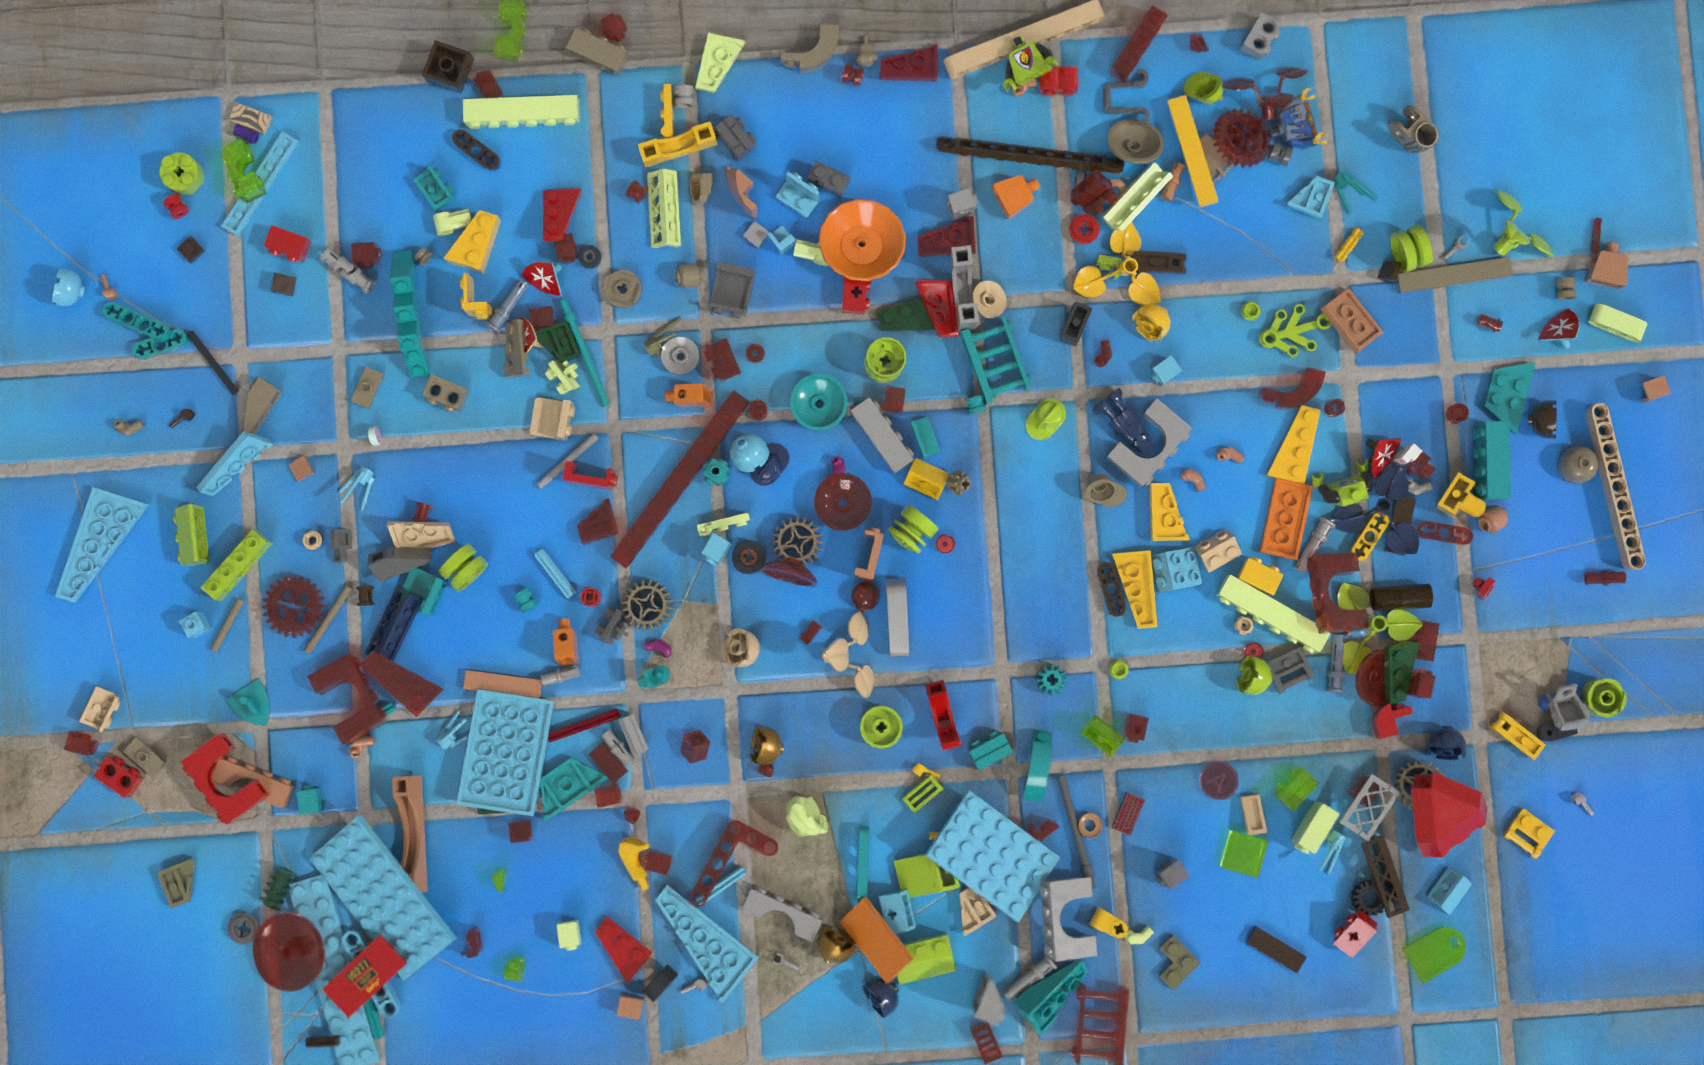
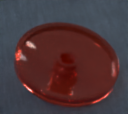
M285 912L268 918L259 927L253 942V958L259 974L270 986L281 991L293 992L309 986L318 978L324 965L325 948L318 929L310 920L297 913Z

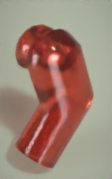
M1109 340L1100 342L1102 352L1094 360L1098 367L1106 366L1112 358Z

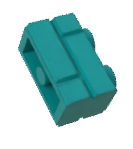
M996 730L987 735V740L981 742L979 739L970 744L971 748L968 749V752L979 771L1013 753L1003 732L998 733Z

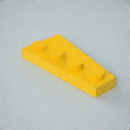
M1300 406L1266 476L1305 484L1320 409Z
M1151 550L1112 554L1138 629L1158 627Z

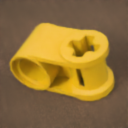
M1097 907L1089 923L1092 927L1116 938H1123L1128 932V927L1124 921ZM1119 924H1121L1123 931H1118V933H1115L1116 930L1114 929V926H1119Z

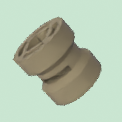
M1575 278L1556 280V287H1558V292L1556 293L1557 300L1577 298L1576 291L1574 290L1576 285Z

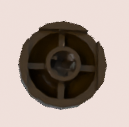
M1557 400L1542 401L1533 408L1532 414H1528V426L1532 425L1533 432L1541 438L1556 439V434H1552V431H1557V409L1553 408V405H1557Z

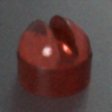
M772 764L760 765L757 772L771 778L774 773V766Z
M628 807L627 811L623 812V817L627 822L634 824L640 817V811L634 807Z

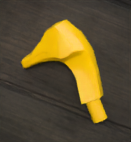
M629 836L619 842V855L633 881H638L641 890H645L649 887L645 879L647 874L639 862L638 854L641 850L649 848L650 844L649 842L641 841L635 836Z

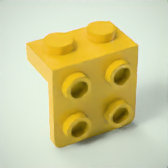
M463 273V278H460V288L463 289V297L460 298L461 308H464V311L470 317H476L478 320H487L488 317L493 316V308L487 302H474L473 278L468 273Z

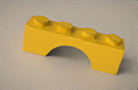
M710 121L694 126L679 136L668 139H653L638 144L646 168L718 144Z

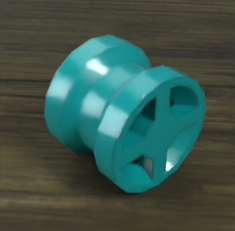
M983 395L965 400L969 406V415L987 411L986 406L983 404Z

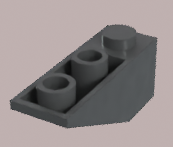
M386 547L369 554L368 566L378 582L390 580L401 573H407L416 567L427 565L432 561L431 548Z

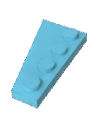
M243 431L196 488L200 493L214 496L232 481L231 476L241 473L246 469L245 464L251 459L256 460L261 456L259 452L265 447L269 449L273 443L269 439Z

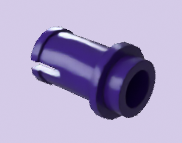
M237 124L233 130L234 136L246 140L248 144H256L259 140V134L256 130L251 131L240 124Z

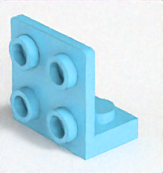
M787 171L785 174L786 182L776 195V199L808 219L820 201L818 188L810 182L808 184L803 182V178L797 173L793 172L791 174Z

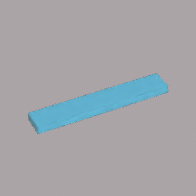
M281 131L221 225L222 228L237 237L240 236L299 144L297 139Z

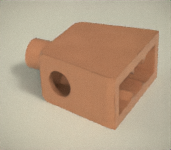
M1607 242L1606 251L1600 250L1595 253L1585 278L1586 283L1615 289H1622L1627 286L1628 257L1618 254V243Z

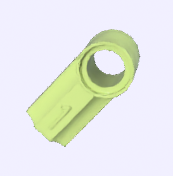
M466 209L453 213L441 212L433 215L437 235H447L453 233L454 230L466 228L472 221L470 210Z
M802 240L796 241L794 257L812 260L816 264L829 266L822 256L819 242L815 244Z

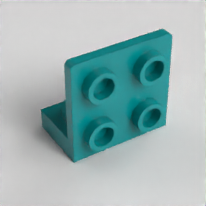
M414 568L409 572L403 587L409 592L424 598L418 611L427 616H433L448 581ZM401 593L399 597V602L403 596V593Z

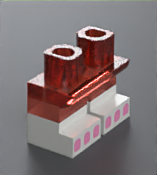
M1415 444L1403 446L1392 459V462L1397 466L1406 465L1408 467V475L1415 474L1420 479L1428 478L1436 469L1429 463L1431 458Z

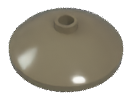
M1126 119L1115 123L1108 132L1107 144L1112 153L1118 158L1133 164H1144L1154 161L1161 155L1164 140L1161 133L1153 125L1147 123L1139 126V120Z

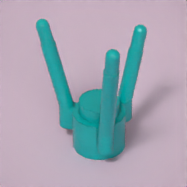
M1345 169L1333 179L1336 182L1334 187L1338 191L1349 215L1352 212L1342 192V187L1345 190L1351 186L1361 196H1364V193L1361 191L1363 190L1374 200L1378 199Z

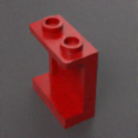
M565 461L562 480L566 483L611 491L613 486L616 487L618 475L615 474L612 468H607L606 478L603 479L578 475V465L571 461Z

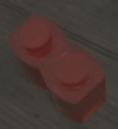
M1416 669L1415 672H1412L1407 695L1431 699L1436 676L1432 675L1433 671Z

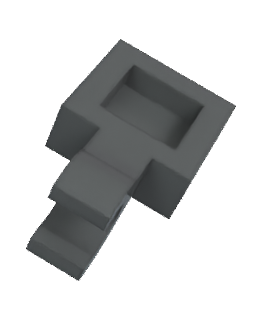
M330 530L331 549H336L333 556L334 563L347 562V549H352L351 530Z

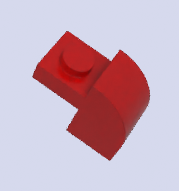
M1404 703L1392 706L1393 709L1390 704L1379 706L1372 716V727L1376 739L1399 734L1395 718L1412 714L1411 706H1404Z

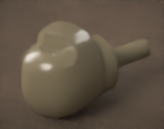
M864 35L863 45H859L856 61L860 66L871 67L873 62L877 60V53L872 52V46L868 45V35Z

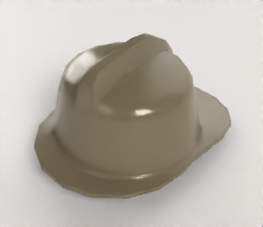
M1097 474L1087 477V487L1084 491V496L1087 500L1106 507H1115L1125 501L1127 497L1125 487L1113 482L1109 476Z

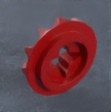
M1080 214L1073 218L1070 223V236L1075 242L1082 245L1090 244L1099 235V224L1091 215ZM1085 222L1086 228L1092 231H1087L1083 237L1082 231L1078 228H1082Z

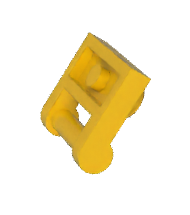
M1521 808L1503 833V837L1507 840H1512L1530 853L1533 859H1537L1555 831L1527 810ZM1515 830H1520L1537 844L1533 847L1515 834Z

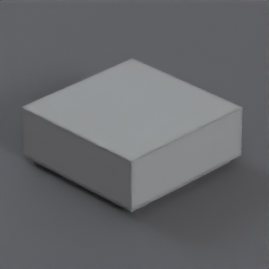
M754 221L743 237L756 248H759L769 232Z

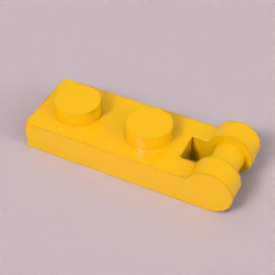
M663 84L664 90H660V100L664 102V109H661V120H664L665 126L661 128L663 139L674 137L673 89L671 84Z
M1501 711L1498 715L1499 718L1490 725V728L1530 759L1535 760L1546 744ZM1505 722L1509 725L1506 730L1502 728Z

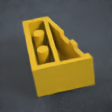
M479 210L443 259L447 263L484 274L501 223L500 218L497 215Z

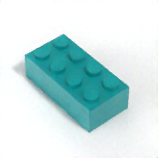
M1486 421L1478 424L1472 431V438L1475 440L1473 458L1476 463V467L1473 468V476L1476 478V486H1474L1473 493L1484 502H1500L1511 499L1509 421Z

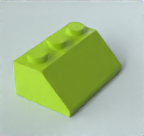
M187 504L175 508L173 520L175 525H177L175 539L177 544H179V551L177 553L179 563H181V566L210 564L204 507Z
M947 933L902 943L914 960L897 975L899 985L956 971Z

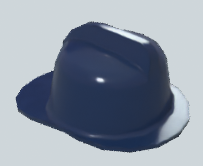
M772 443L767 445L769 449L767 461L762 467L759 465L754 468L755 471L749 472L755 483L762 486L773 484L786 469L790 456L787 449L780 444Z

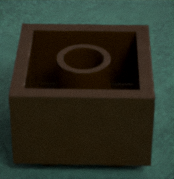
M435 40L422 76L426 82L462 94L474 62V57L471 52Z

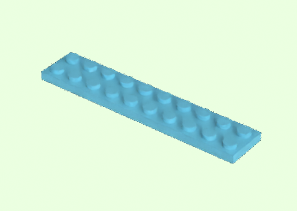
M323 874L289 884L288 889L331 1036L338 1035L340 1037V1045L335 1047L339 1065H370L381 1061L364 1005L348 1018L322 990L352 962L342 942L344 931L331 886Z

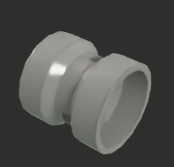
M675 86L674 90L677 95L675 107H693L694 99L691 98L693 86Z

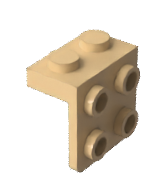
M536 398L530 434L567 441L568 436H571L572 432L570 422L571 417H574L575 414L574 403L564 399L563 401Z

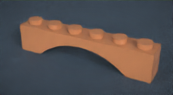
M422 775L392 777L393 797L401 814L404 832L403 857L400 866L421 893L428 892Z

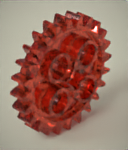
M1235 108L1231 112L1229 110L1226 111L1225 114L1218 118L1212 130L1215 133L1212 139L1217 140L1213 145L1219 146L1216 152H1222L1221 158L1227 157L1228 164L1234 161L1235 167L1239 163L1242 168L1246 165L1249 168L1253 165L1257 166L1270 153L1269 149L1272 147L1269 143L1272 137L1267 136L1271 130H1265L1268 124L1261 123L1263 118L1256 119L1257 113L1250 115L1249 109L1245 113L1242 108L1238 112Z
M292 575L291 581L287 576H284V582L277 579L278 586L271 584L270 586L273 591H266L269 598H263L267 602V605L262 606L263 609H267L263 616H269L266 623H273L270 629L278 628L277 634H282L284 631V637H289L290 633L292 638H296L297 633L300 637H304V631L311 634L310 627L317 629L318 627L315 622H322L319 615H325L321 611V608L326 607V605L321 604L325 597H319L322 590H315L317 584L310 585L311 579H307L304 582L303 576H300L297 580V577ZM286 590L291 592V597L288 600H285L283 596ZM307 594L310 601L305 605L302 602V598ZM278 601L310 608V612L278 605ZM282 608L286 611V616L283 619L279 617V611ZM300 613H303L305 616V620L302 623H299L297 620V616Z

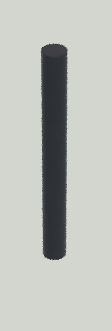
M190 331L187 334L189 339L231 394H236L239 391L195 332Z

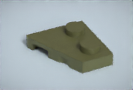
M194 858L157 872L170 909L191 901L195 867Z

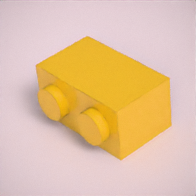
M1255 557L1245 559L1236 578L1268 596H1274L1283 577V574L1279 573L1280 569L1271 565L1267 567L1262 564L1263 561Z

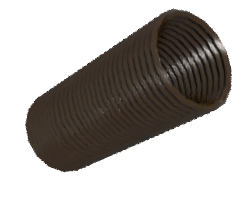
M1429 583L1372 587L1370 590L1371 608L1373 611L1431 608L1433 605V590Z

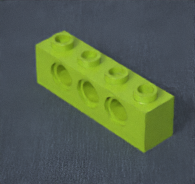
M252 529L200 588L214 600L222 601L273 543L262 533Z

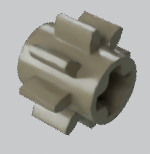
M962 471L950 474L947 479L949 491L954 492L956 495H962V492H967L971 485V481L968 478L969 475L964 474Z

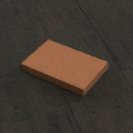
M1349 287L1320 309L1355 354L1383 333Z

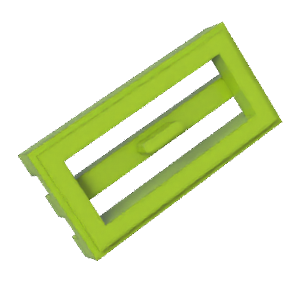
M931 773L906 794L902 800L915 814L940 793L944 787L939 784V781ZM930 780L933 782L920 794H918L914 799H912L911 801L908 800V798H910L927 782H929ZM934 786L938 788L916 807L913 806L916 801Z

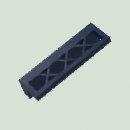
M397 585L364 654L375 663L391 667L424 598ZM401 593H403V596L399 602V597ZM392 611H394V615L391 619L390 615ZM377 645V650L375 654H373L375 646Z

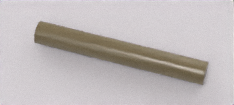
M237 598L210 648L212 651L218 652L244 600Z

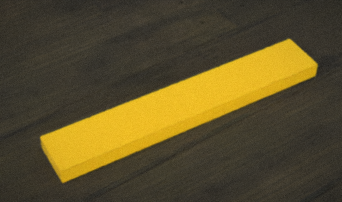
M1184 95L1167 100L1199 208L1218 203L1217 194L1187 97Z

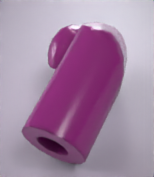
M839 456L833 457V472L826 477L831 485L845 473V462Z
M662 639L644 642L646 652L657 650L662 653L664 658H668L672 654L671 646Z

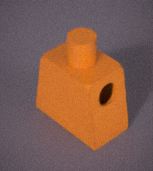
M1022 175L992 185V191L1008 220L1030 205L1034 200L1032 192L1040 189L1036 178L1026 182Z
M703 383L674 385V390L665 391V401L674 402L679 407H711V388Z
M559 619V629L553 630L555 660L560 666L579 664L576 632L573 628H570V619Z

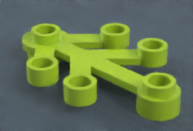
M1297 304L1293 307V314L1285 330L1277 332L1281 322L1287 318V312L1280 309L1275 313V320L1270 329H1266L1260 334L1259 342L1265 348L1275 346L1281 349L1290 358L1298 355V348L1294 345L1289 346L1280 339L1288 338L1303 346L1307 352H1313L1317 348L1316 342L1298 334L1316 328L1320 330L1328 329L1331 326V322L1324 314L1318 316L1316 321L1295 327L1300 316L1305 312V307L1302 304ZM1296 307H1300L1302 312L1297 313ZM1279 312L1283 313V319L1278 317ZM1321 319L1325 320V326L1320 324ZM1270 336L1272 341L1267 342L1265 337ZM1308 343L1313 344V349L1307 347ZM1291 348L1295 350V355L1290 354L1289 350Z

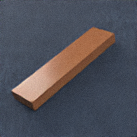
M466 670L463 689L473 691L480 689L540 699L542 680Z

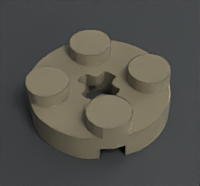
M617 270V272L610 274L605 279L603 291L606 299L614 307L631 308L640 299L642 287L640 280L633 272ZM625 284L626 289L628 290L627 292L620 294L618 286L622 287V285Z

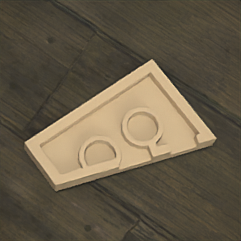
M387 521V527L395 548H435L455 542L449 522Z

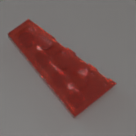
M374 650L359 664L415 717L444 690L442 687Z

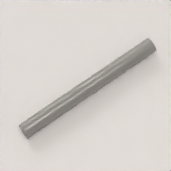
M593 433L536 484L541 489L564 470L565 461L573 462L599 438Z

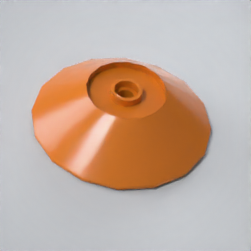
M856 199L840 204L827 215L820 227L819 247L824 260L834 272L850 280L870 281L884 277L898 265L905 252L906 234L901 220L890 208L873 200ZM864 243L865 246L860 247L859 244Z

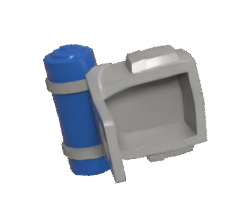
M1577 684L1560 687L1556 693H1547L1539 696L1537 699L1540 710H1549L1551 712V718L1560 731L1577 729L1590 722L1589 711L1586 704L1581 702L1582 694L1577 688Z

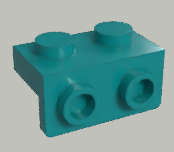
M428 165V170L413 180L437 212L454 200L452 196L454 191L448 182L445 184L440 178L443 175L438 168L433 169L431 165Z

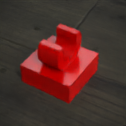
M1478 577L1474 580L1473 587L1479 590L1477 594L1480 599L1484 601L1495 587V580L1490 577L1485 582Z

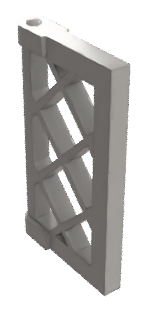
M1371 773L1339 822L1363 837L1364 840L1369 841L1401 792ZM1373 782L1378 784V791L1368 792ZM1389 791L1392 793V796L1385 803L1382 792ZM1380 793L1382 804L1371 806L1369 795ZM1366 795L1368 807L1357 809L1358 804ZM1383 806L1378 817L1374 819L1372 808ZM1369 809L1371 820L1360 822L1358 811ZM1353 812H1356L1358 823L1352 824L1348 821ZM1372 822V826L1367 833L1362 831L1361 824Z

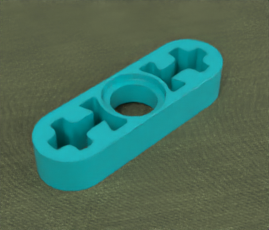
M175 329L171 331L169 339H176L177 334L183 336L180 339V343L167 340L165 341V347L162 350H158L156 348L157 341L149 338L137 342L133 346L132 352L136 358L147 360L186 346L189 337L186 332ZM141 347L145 349L151 347L153 349V351L150 349L144 351V355L139 353V351H141Z

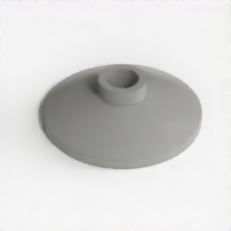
M674 337L663 346L661 360L669 372L677 375L687 374L697 366L699 350L696 344L689 338ZM680 353L684 354V358L682 360L677 359V356Z

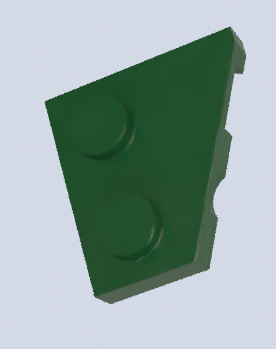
M567 321L535 331L537 341L560 363L580 357Z

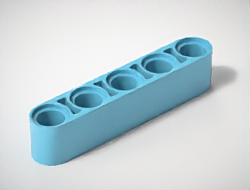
M358 929L350 930L342 938L343 945L352 961L359 955L360 951L369 946L364 934ZM350 934H354L357 937L356 944L350 942ZM388 981L383 986L385 988L384 995H380L377 991L372 996L380 1013L386 1018L393 1017L401 1009L400 1000ZM387 1003L394 1005V1012L387 1010Z

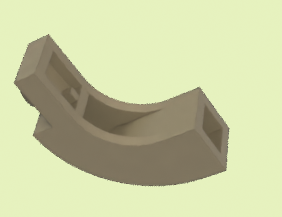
M820 24V38L815 48L806 53L781 52V65H785L786 68L800 66V73H810L825 66L837 50L839 25Z

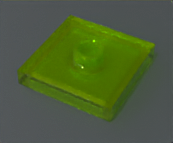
M1230 830L1220 867L1259 878L1269 841Z

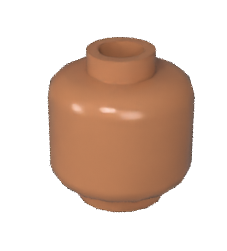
M1492 505L1479 516L1478 524L1483 531L1496 533L1507 525L1508 514L1504 508Z

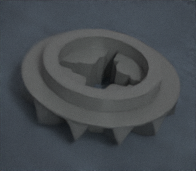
M239 913L231 918L228 924V934L234 942L248 944L256 939L259 933V923L255 916L249 913ZM246 922V927L251 930L245 931L243 934L242 929L236 926H242Z

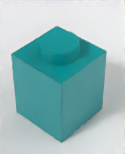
M314 785L303 786L302 791L296 792L299 815L323 811L320 788L314 789Z

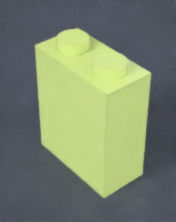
M1314 801L1291 838V841L1295 843L1293 847L1306 854L1309 852L1315 854L1338 818L1339 813L1323 803Z

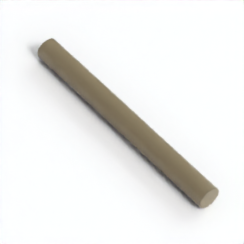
M347 585L344 587L305 647V652L311 654L352 591V588Z

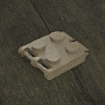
M1205 134L1200 138L1211 178L1217 173L1219 174L1212 180L1214 184L1221 177L1224 178L1226 172L1233 166L1236 167L1239 163L1215 136L1210 137L1208 134ZM1229 162H1231L1229 166L1222 170Z

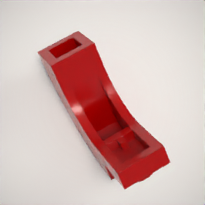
M944 680L925 684L942 751L961 746Z

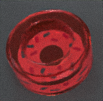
M945 534L938 537L936 548L940 553L948 554L953 551L955 541L950 535Z
M1252 642L1244 648L1245 658L1247 656H1254L1262 659L1264 655V649L1259 643Z

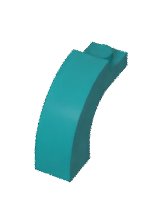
M1033 730L1023 799L1039 802L1043 800L1052 754V733Z

